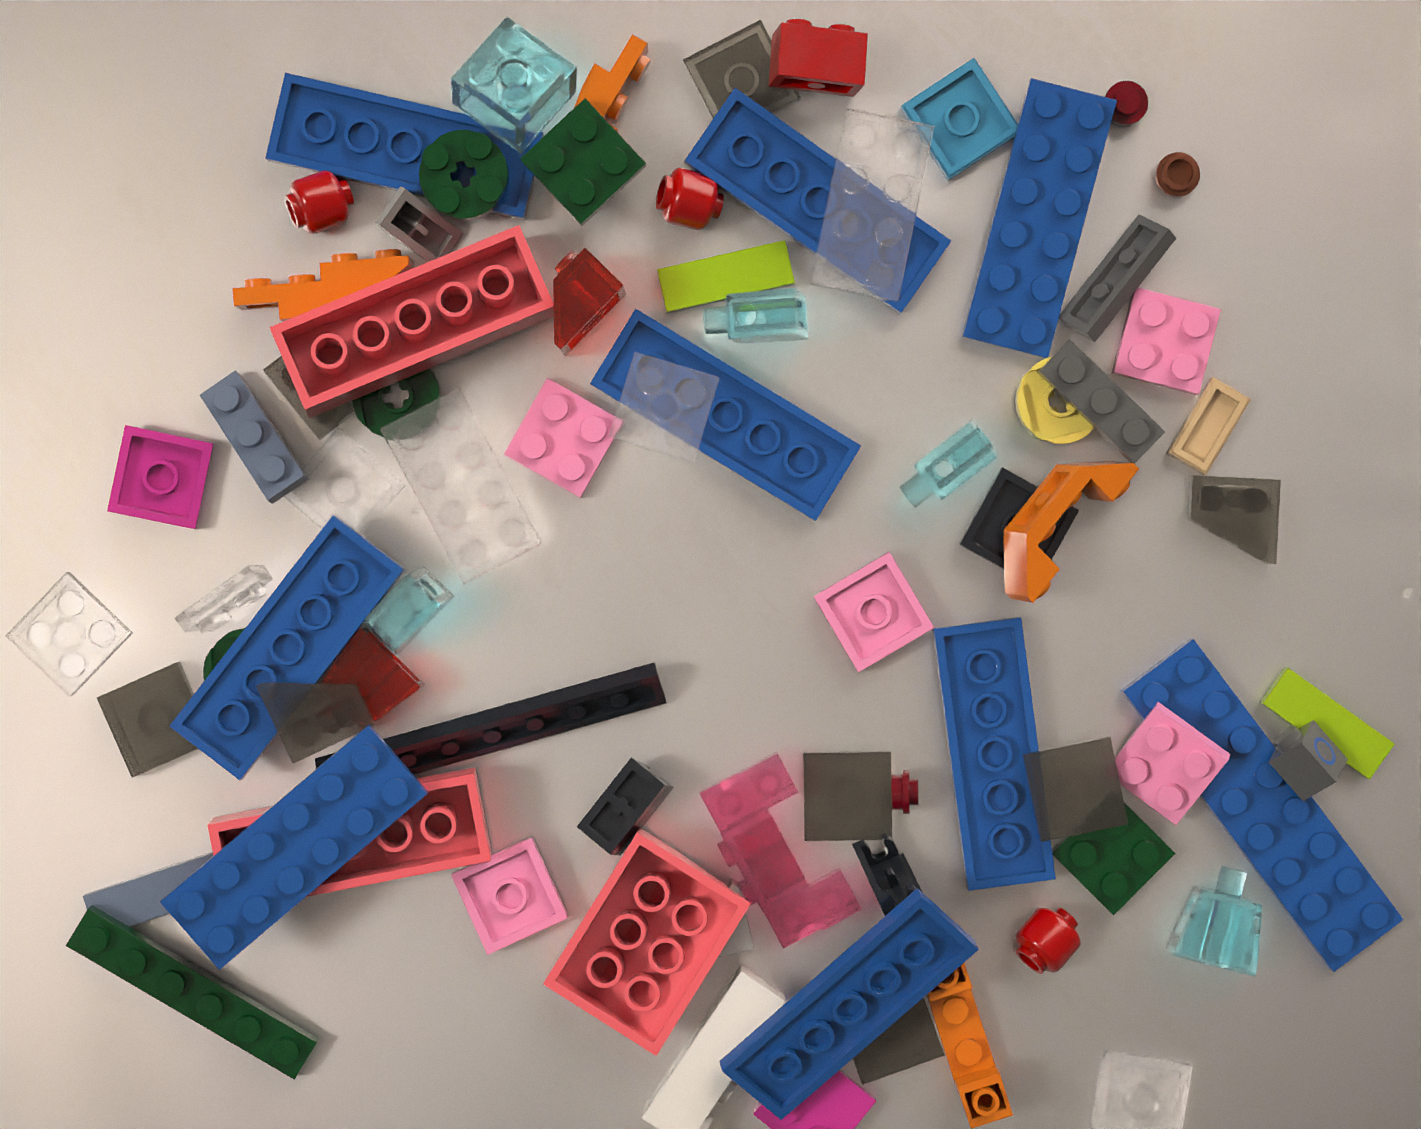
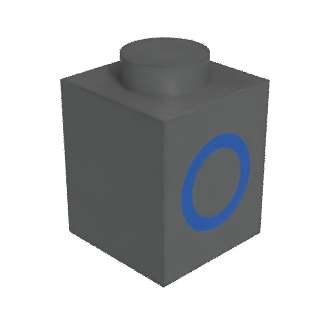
M1312 720L1299 729L1296 726H1291L1283 731L1275 740L1277 747L1269 763L1300 799L1304 801L1336 783L1348 759L1316 722Z

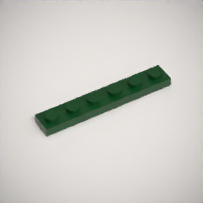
M93 905L87 909L66 944V947L294 1080L319 1040L318 1037Z

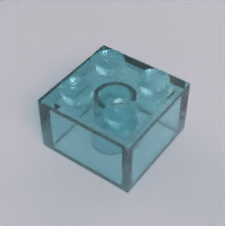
M507 16L451 77L452 104L522 154L576 93L577 67Z

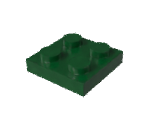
M586 98L520 158L526 168L581 226L647 166L646 162Z
M1112 790L1052 848L1053 856L1112 915H1115L1176 854Z

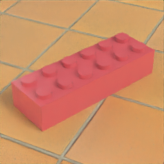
M517 225L269 328L308 417L311 418L554 317L555 305L520 225Z
M476 767L417 778L428 791L427 795L306 897L491 861L492 851ZM272 806L214 817L208 824L213 856Z

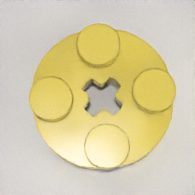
M1049 357L1033 365L1020 379L1015 398L1016 411L1022 425L1035 439L1051 444H1068L1086 437L1094 427L1069 403L1065 406V413H1059L1057 407H1050L1048 399L1054 396L1053 388L1037 373L1051 358Z

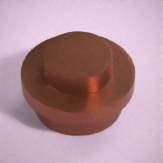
M1174 152L1168 154L1157 165L1155 171L1156 183L1169 196H1185L1198 185L1200 179L1199 166L1195 159L1186 153Z

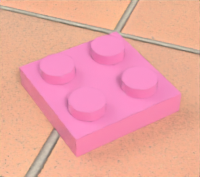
M1137 288L1130 299L1112 374L1198 395L1221 309Z
M547 378L504 455L581 498L624 421Z
M890 552L885 553L813 596L858 673L934 628Z
M1157 702L1107 766L1104 773L1173 824L1177 825L1227 763L1231 754Z
M533 837L492 854L491 861L468 865L451 874L487 955L559 923L569 916Z

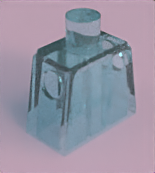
M796 288L727 294L726 306L704 308L703 311L705 333H728L729 340L735 343L808 340L806 296ZM750 311H756L755 321L751 325H746L745 318Z
M971 418L914 464L918 473L902 484L900 489L915 508L934 493L942 500L998 457L999 452L973 418ZM943 460L949 462L954 470L946 477L938 475L935 470V466Z
M421 566L406 575L364 619L365 625L397 656L455 595L425 566Z
M1221 865L1215 889L1200 885L1192 887L1166 945V949L1171 954L1250 976H1256L1262 905L1255 900L1242 897L1247 872Z

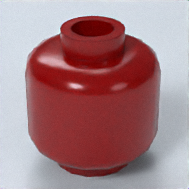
M685 168L675 169L670 176L664 175L660 181L656 196V209L661 210L664 221L693 230L704 229L709 224L711 218L718 219L724 203V195L718 193V186L715 181L700 172Z
M323 170L293 181L290 185V194L285 195V203L296 228L303 227L307 233L317 234L346 223L349 213L348 206L354 204V198L345 179L338 181L331 171Z
M1038 908L1015 934V941L1018 946L1015 952L1024 964L1039 974H1042L1044 971L1058 972L1081 945L1080 937L1075 930L1078 923L1072 915L1062 908H1057L1055 911L1048 908Z

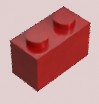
M789 19L786 23L781 22L772 34L768 87L854 97L865 85L868 33L855 32L854 27L845 24H835L828 28L812 26V22L805 19Z

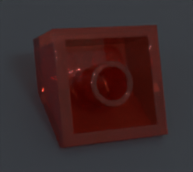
M586 248L579 254L574 250L570 251L555 267L558 273L553 279L554 344L565 357L626 296L624 285Z

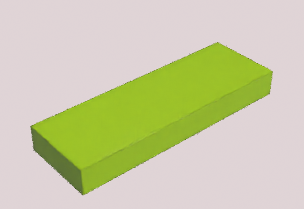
M785 240L657 269L667 313L795 284Z
M1288 667L1283 668L1259 702L1298 729L1314 720L1348 759L1346 765L1369 780L1395 745Z

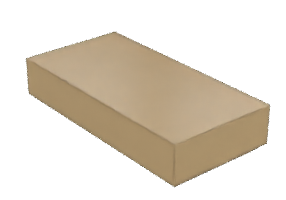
M1210 378L1166 454L1200 474L1207 475L1251 399L1218 379Z

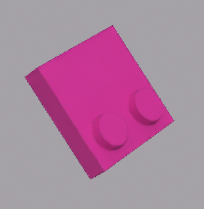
M125 425L107 512L196 529L214 444Z
M840 1069L782 1120L760 1102L753 1109V1115L770 1129H854L876 1103V1098Z

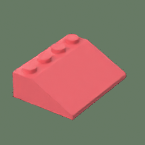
M640 828L543 985L657 1056L751 905V902L677 850Z

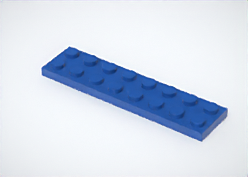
M1190 638L1121 690L1142 720L1146 718L1156 703L1159 702L1231 754L1227 763L1200 797L1329 970L1335 972L1404 920L1312 796L1302 801L1271 766L1269 760L1276 748L1194 639Z

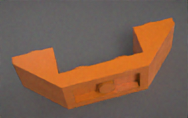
M1117 461L1056 464L1004 529L1005 594L1010 599L1031 603L1042 597L1049 590L1051 580L1060 569L1038 547L1039 543L1051 536L1056 527L1055 523L1066 509L1071 508L1079 501L1082 492L1091 500L1113 502L1128 490L1130 480L1139 468L1134 463Z
M963 963L926 996L969 1126L972 1129L1013 1116L1001 1075L995 1065L972 994L971 981L965 963Z

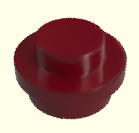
M1117 82L1105 94V97L1117 100L1112 121L1116 124L1124 126L1135 124L1145 115L1148 109V96L1145 90L1136 82Z
M903 770V774L892 775V810H903V814H910V805H919L918 779H910L909 770Z

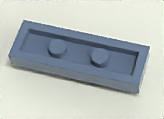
M235 370L200 394L201 399L267 501L272 504L309 479L240 373Z

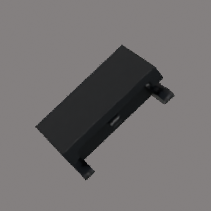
M632 757L577 826L578 829L610 855L621 856L640 828H643L674 788L665 779L658 777L650 771V767L646 764L636 761Z
M882 834L881 837L885 849L881 853L872 854L870 847L863 839L853 843L852 846L884 916H886L917 888L921 892L922 890L904 853L899 854L890 835Z

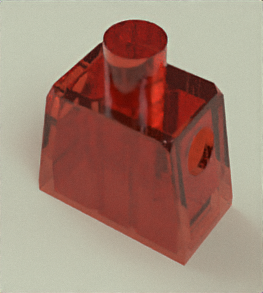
M362 627L352 637L321 682V689L332 700L316 718L334 735L351 718L364 729L367 725H372L417 693L425 684L368 627Z

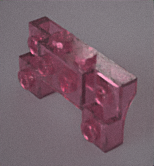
M776 751L741 771L699 791V794L723 838V841L718 843L717 846L729 867L737 864L744 877V880L738 882L744 897L751 902V905L758 903L784 949L821 928L822 930L827 929L862 910L840 867L808 884L806 877L769 811V808L798 793L794 782Z

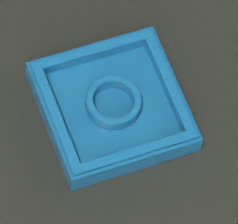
M975 58L900 107V110L947 181L1013 139L1018 125Z

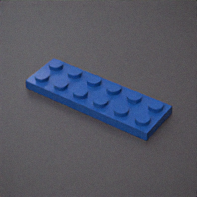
M285 73L265 159L269 162L313 172L328 170L339 178L398 191L402 186L413 195L425 197L419 181V167L424 149L447 132L455 130L480 132L487 135L500 148L509 170V184L506 192H504L502 199L491 213L525 220L535 176L526 168L520 158L544 137V133ZM466 164L458 165V171L452 174V181H460L462 187L470 186V178L476 175V169H468Z
M1034 78L1029 80L962 337L1048 358L1117 100Z
M736 88L733 89L684 160V163L715 181L717 186L898 314L903 312L951 242L949 238Z
M636 308L590 383L596 389L814 521L819 517L861 447L860 444Z
M333 515L170 724V727L239 781L242 780L406 569L339 517Z
M1021 617L933 628L966 888L968 891L1055 880Z
M369 724L172 890L160 903L220 970L427 795L428 791Z
M917 888L719 1061L721 1070L782 1120L975 954L979 948L969 934Z

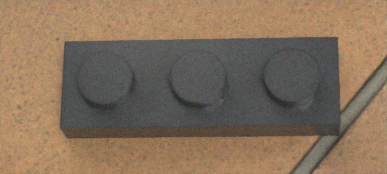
M1139 214L1062 311L1059 319L1066 327L1096 342L1176 240L1174 234L1170 229Z
M1068 340L1037 372L1130 463L1135 464L1165 433L1136 402L1071 340Z

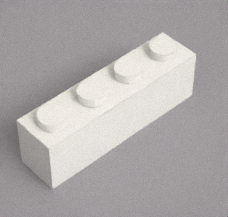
M740 964L643 1107L642 1119L657 1129H708L713 1120L708 1115L717 1101L725 1104L737 1086V1083L722 1072L719 1061L785 1003L784 993Z

